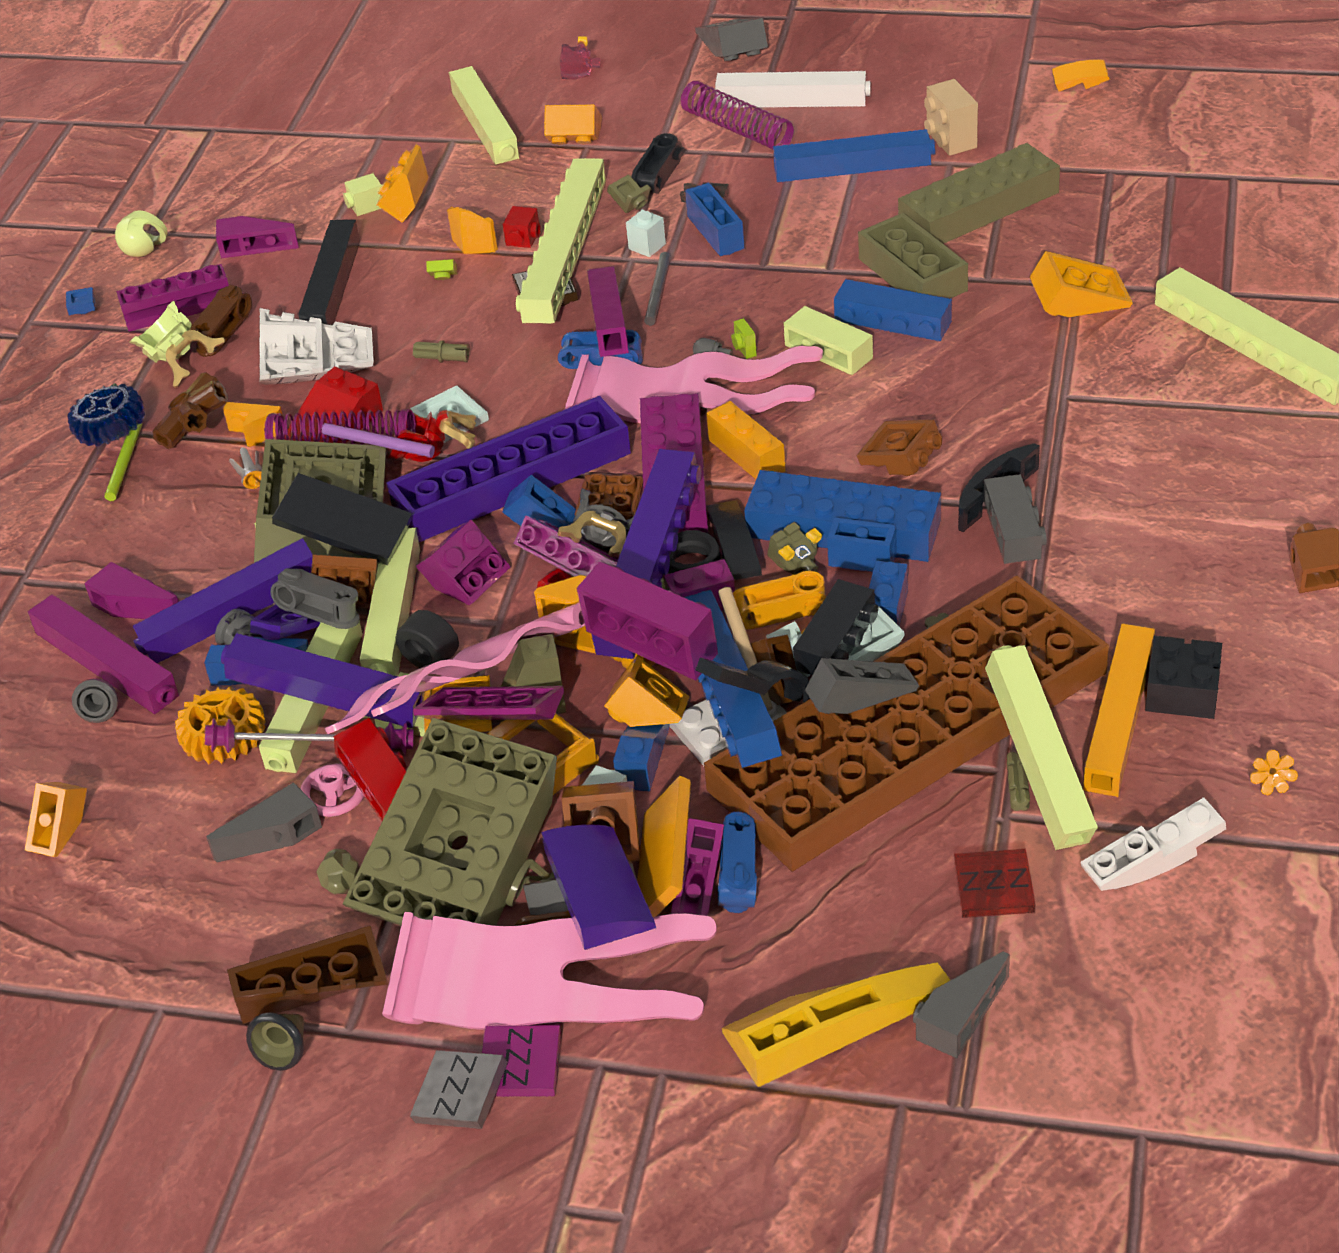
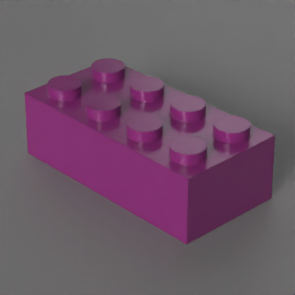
M599 562L577 587L586 631L695 681L702 674L695 670L700 657L712 661L718 654L711 609L702 603L690 601L672 590L667 591L653 585L647 579L637 578L624 572L619 567H612L603 562Z

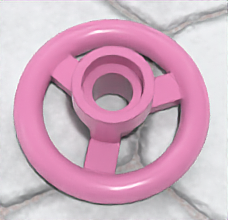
M329 764L314 770L305 778L300 787L309 798L311 788L324 793L326 797L325 806L316 804L319 816L324 817L345 814L358 806L364 798L363 793L357 786L356 792L348 801L337 805L338 798L343 792L356 786V783L343 764Z

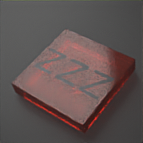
M1026 849L954 854L962 918L1035 913L1036 904Z

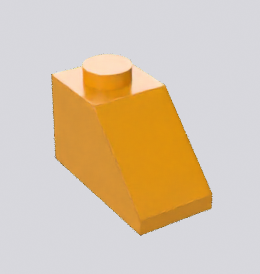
M62 782L36 783L25 851L51 857L59 856L82 821L87 788Z

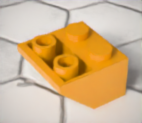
M415 144L410 152L408 150L403 152L397 162L399 164L397 167H391L385 176L386 181L378 191V194L381 196L377 206L400 222H403L415 208L429 178L421 147Z

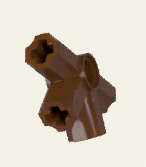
M207 372L201 373L187 391L182 392L168 405L170 411L152 431L153 439L159 445L171 449L174 448L187 431L200 433L207 427V414L227 403L228 396L224 386L216 377L209 375Z

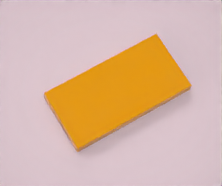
M679 776L644 813L637 883L652 917H656L682 891L691 783L689 779Z

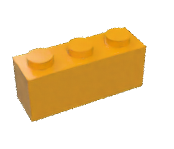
M729 401L707 412L709 441L753 478L757 479L760 470L779 473L786 472L784 444L733 402Z

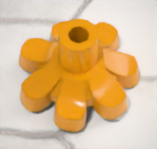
M1274 749L1268 750L1266 759L1257 757L1253 761V766L1257 770L1250 774L1251 782L1253 784L1261 783V792L1264 795H1271L1274 787H1276L1279 793H1285L1289 789L1286 780L1294 782L1298 778V772L1289 768L1294 764V759L1289 755L1279 758L1278 751Z

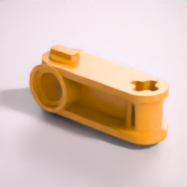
M803 571L795 575L742 587L733 592L744 627L747 630L815 615L826 598L824 578L816 571ZM744 596H746L748 599L747 604L745 602Z

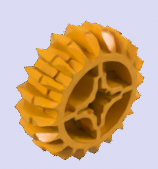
M232 685L226 690H223L220 686L211 692L206 689L205 694L201 696L194 694L193 702H184V709L178 711V718L175 721L176 737L184 752H186L187 756H193L197 762L205 760L208 765L214 760H218L221 764L228 758L236 761L237 755H248V748L257 747L258 741L235 739V746L229 753H227L224 746H217L215 751L212 752L211 746L205 745V726L212 725L213 719L216 720L217 725L225 726L227 720L231 719L235 725V733H263V729L266 728L262 705L257 701L253 693H247L244 688L235 690Z

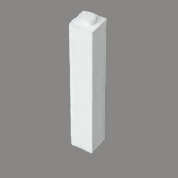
M866 71L717 73L715 90L718 89L727 95L730 94L756 107L865 106L866 96H871V81H866ZM720 95L716 98V104H718V102L721 99ZM726 97L722 100L720 108L724 107L726 103ZM732 100L728 103L727 108L732 106ZM738 103L734 105V108H738Z

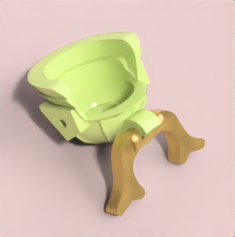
M173 300L161 317L138 337L135 336L130 340V343L135 344L137 347H142V352L155 363L159 360L167 361L174 375L173 387L177 388L182 378L189 377L190 372L181 368L177 364L176 359H179L191 348L190 343L193 341L202 343L207 353L212 355L214 348L224 344L225 340L224 338H209L198 331L190 330L192 326L190 320L181 312L178 313V308Z

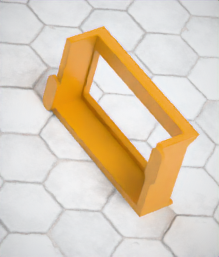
M555 713L553 719L504 720L487 733L488 735L509 741L537 720L541 726L567 745L568 748L556 756L553 795L591 765L599 762V756L595 751L594 739L587 738L557 713Z

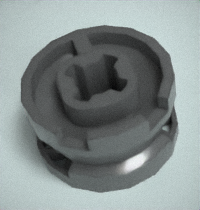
M233 609L220 620L216 628L215 642L217 645H230L236 633L250 637H262L260 634L250 632V623L255 617L242 609Z

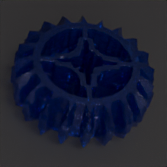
M116 383L109 387L104 385L101 389H94L93 392L84 394L82 399L76 400V405L70 407V412L67 414L69 428L80 444H86L87 446L95 444L97 447L103 443L109 445L114 440L119 441L121 437L129 436L130 430L138 429L137 425L143 422V417L146 415L144 402L132 386H126V384L118 386Z

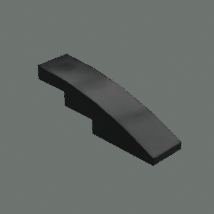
M737 500L706 505L708 518L713 526L714 538L720 548L721 560L725 559L734 580L761 576L762 571L756 550Z

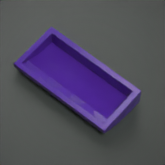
M574 825L541 832L546 856L584 950L656 929L655 921L613 827Z

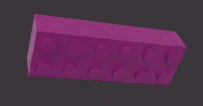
M698 393L640 398L643 491L659 449L695 452L696 463L701 466V479L699 484L694 485L693 502L691 506L686 508L685 525L683 529L679 528L678 533L686 530H698L708 533Z

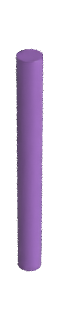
M324 423L322 427L324 435L426 457H433L435 447L432 445Z

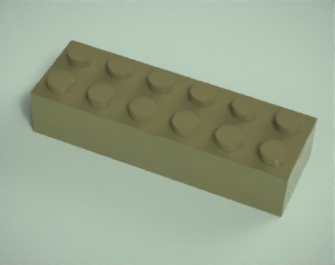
M1025 143L898 198V215L904 213L944 244L1059 193L1060 165L1030 144Z

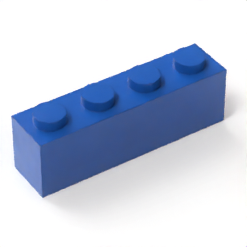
M845 279L834 297V319L843 323L941 341L952 322V299Z

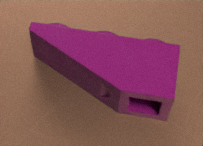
M110 562L84 583L92 606L112 617L147 619L179 602L178 597L172 591L164 590L155 585L151 580L143 579L134 574L130 569L122 568L113 562Z

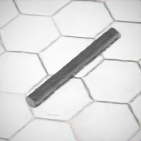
M662 252L659 257L644 319L645 324L648 326L654 325L670 262V254L667 252Z

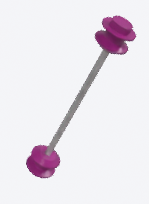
M215 719L212 720V725L205 726V745L211 746L212 752L215 751L217 746H224L227 753H229L235 746V739L334 741L333 736H335L333 734L235 733V725L231 719L227 720L225 726L217 725ZM390 722L384 730L389 740V747L392 751L394 749H401L403 755L406 756V749H413V729H407V723H404L402 729H394L392 722Z

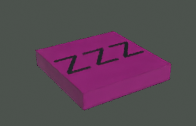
M560 1025L485 1026L482 1054L503 1055L507 1061L495 1097L555 1096L561 1040Z

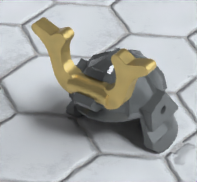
M582 488L580 492V506L573 520L574 523L559 527L558 536L570 537L575 543H579L582 537L584 541L595 547L606 550L610 549L608 553L610 557H619L634 516L626 520L620 512L611 507L590 505V491Z

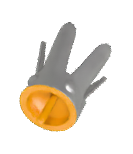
M242 447L240 448V454L244 468L232 458L229 459V462L241 476L243 485L248 489H256L260 487L262 473L259 451L255 452L254 465L247 449Z

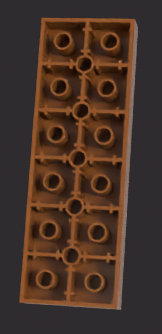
M1016 575L873 661L905 664L919 684L917 691L848 714H826L819 712L812 700L809 699L773 721L782 756L742 768L737 755L731 757L728 749L704 762L706 789L730 813L743 812L750 815L755 822V837L793 872L1010 735L985 670L993 651L1002 646L1017 647L1025 645L1051 709L1107 673L1109 644Z

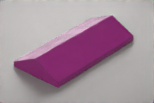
M563 686L443 687L413 708L414 716L432 720V718L439 720L553 719L564 694Z

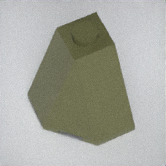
M553 634L519 640L501 687L562 686ZM564 694L556 710L557 714L567 713Z

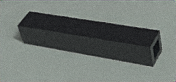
M330 220L298 314L299 320L309 321L313 317L321 319V324L333 326L360 243L356 220Z

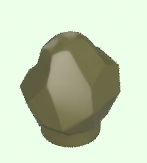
M333 849L325 855L316 873L321 886L334 895L347 894L360 869V865L348 851Z

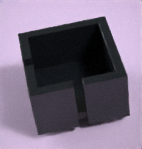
M1154 636L1145 711L1215 719L1223 643L1192 640L1191 644H1185V639Z

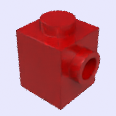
M512 206L503 222L506 246L532 247L535 239L539 238L541 232L537 208Z

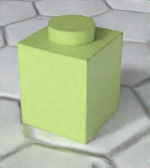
M373 173L344 182L346 193H343L345 204L348 208H352L357 216L381 209L377 206V202L381 196L378 194V191L382 185Z

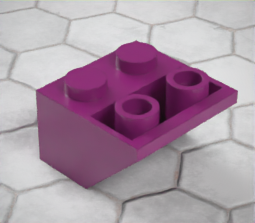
M472 520L454 530L416 565L435 590L467 605H471L511 567Z

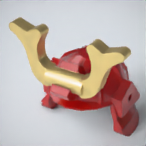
M442 410L434 419L431 411L427 418L413 413L416 433L407 430L406 420V430L400 431L397 438L434 446L433 457L388 448L386 459L402 458L417 462L430 461L438 456L442 450L445 441L444 434L460 441L466 448L470 449L475 443V435L457 429L453 423L473 430L476 424V416Z

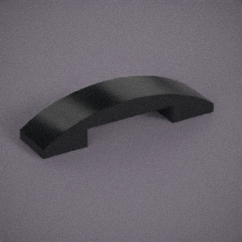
M1034 443L1008 451L987 463L969 480L959 501V531L965 532L983 515L984 479L1021 474L1024 482L1039 469V445Z

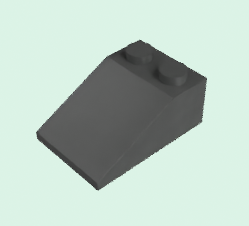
M738 18L695 28L697 35L715 57H724V61L737 59L738 54L746 52V56L760 54V49L768 47L763 18Z

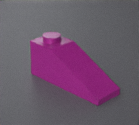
M247 216L216 219V240L221 259L299 248L293 223Z
M689 818L682 891L673 900L671 914L708 916L724 824Z

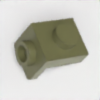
M628 174L610 184L607 192L627 214L634 209L639 210L647 204L651 188L648 185L640 188Z

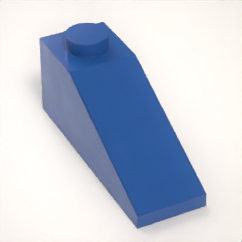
M670 724L635 727L628 725L621 735L613 760L614 770L626 775L627 781H634L635 790L651 791Z

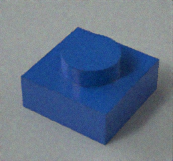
M93 287L66 291V308L69 315H82L96 311Z

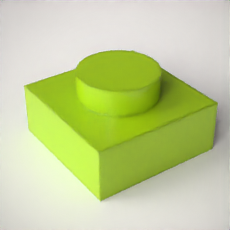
M453 259L426 261L427 273L430 276H434L436 280L450 279V275L457 274V264Z
M744 318L733 321L734 333L731 335L734 348L740 350L746 359L757 356L755 332Z

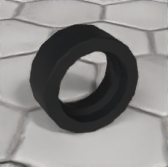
M698 530L679 532L677 548L675 551H671L668 574L719 561L720 548L716 539L708 533ZM688 553H698L707 557L701 562L694 564H682L674 561L679 556Z

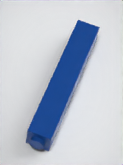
M927 129L773 146L774 170L777 182L931 165V155H935V141L929 138Z

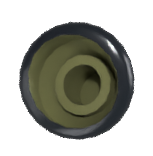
M272 1012L262 1013L253 1018L246 1032L247 1045L253 1057L260 1064L272 1070H288L297 1065L304 1052V1018L300 1014H278Z

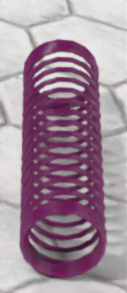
M697 80L688 83L682 92L681 106L683 110L727 130L736 132L745 138L773 149L774 141L781 133L782 123L786 122L785 135L775 146L780 144L789 145L792 140L794 128L790 120L781 118L778 115L775 116L773 113H769L760 107L757 108L755 105L739 100L730 94L727 95L718 89L715 90L713 87L704 85ZM699 84L700 87L697 88L692 98V108L689 109L687 103L689 93L695 85ZM701 88L699 100L697 104L693 106L695 95ZM714 92L715 97L711 102L710 109L705 113V108L709 103L711 94ZM720 95L721 99L717 104L716 111L713 115H711V110L715 105L716 98ZM726 97V103L722 109V113L717 118V112L721 107L722 100ZM732 100V106L729 109L728 116L725 120H723V115L727 110L728 103ZM738 103V109L735 112L734 118L729 123V117L733 112L734 105ZM744 105V111L740 117V121L735 126V120L739 114L740 108ZM750 108L746 124L741 128V122L745 117L746 110ZM756 110V117L753 120L752 127L747 131V125L752 113ZM762 113L758 129L753 133V127L757 122V118ZM768 116L764 132L759 136V130L763 121ZM774 119V124L772 125L769 131L768 137L765 139V134L769 127V124L771 120ZM780 126L779 132L777 136L774 138L775 133L778 127Z
M389 409L386 410L384 418L381 410H378L375 419L371 410L367 412L366 419L363 411L360 410L357 420L353 411H350L348 420L346 413L341 411L339 421L335 411L331 413L330 421L326 412L322 413L321 420L317 412L313 413L312 420L308 412H305L303 415V420L299 413L295 414L294 420L290 413L286 414L285 420L281 413H270L265 421V439H274L273 422H275L276 440H284L285 437L286 440H289L287 432L288 416L291 421L290 440L293 441L295 436V440L298 441L296 431V418L298 415L300 420L299 441H302L304 436V440L310 442L313 435L314 442H319L322 434L325 443H328L329 435L325 439V435L322 433L324 415L326 416L327 423L332 424L334 414L336 425L341 426L343 414L345 427L351 428L352 414L354 429L360 430V414H362L363 431H366L367 428V432H370L369 415L371 414L372 433H375L376 427V433L379 434L378 415L380 413L381 435L384 434L385 425L386 436L390 437L393 434V418ZM411 409L395 410L394 431L396 438L400 431L406 430V420L407 430L416 433L415 417ZM397 412H398V432H397V424H396ZM388 413L390 417V435L387 426ZM306 415L308 416V420H309V437H308V440H307L306 431H305V418H306ZM315 415L317 416V420H318V437H317V440H316L315 429H314V419H315ZM331 436L333 443H337L338 437L334 438ZM341 438L342 444H346L347 439Z

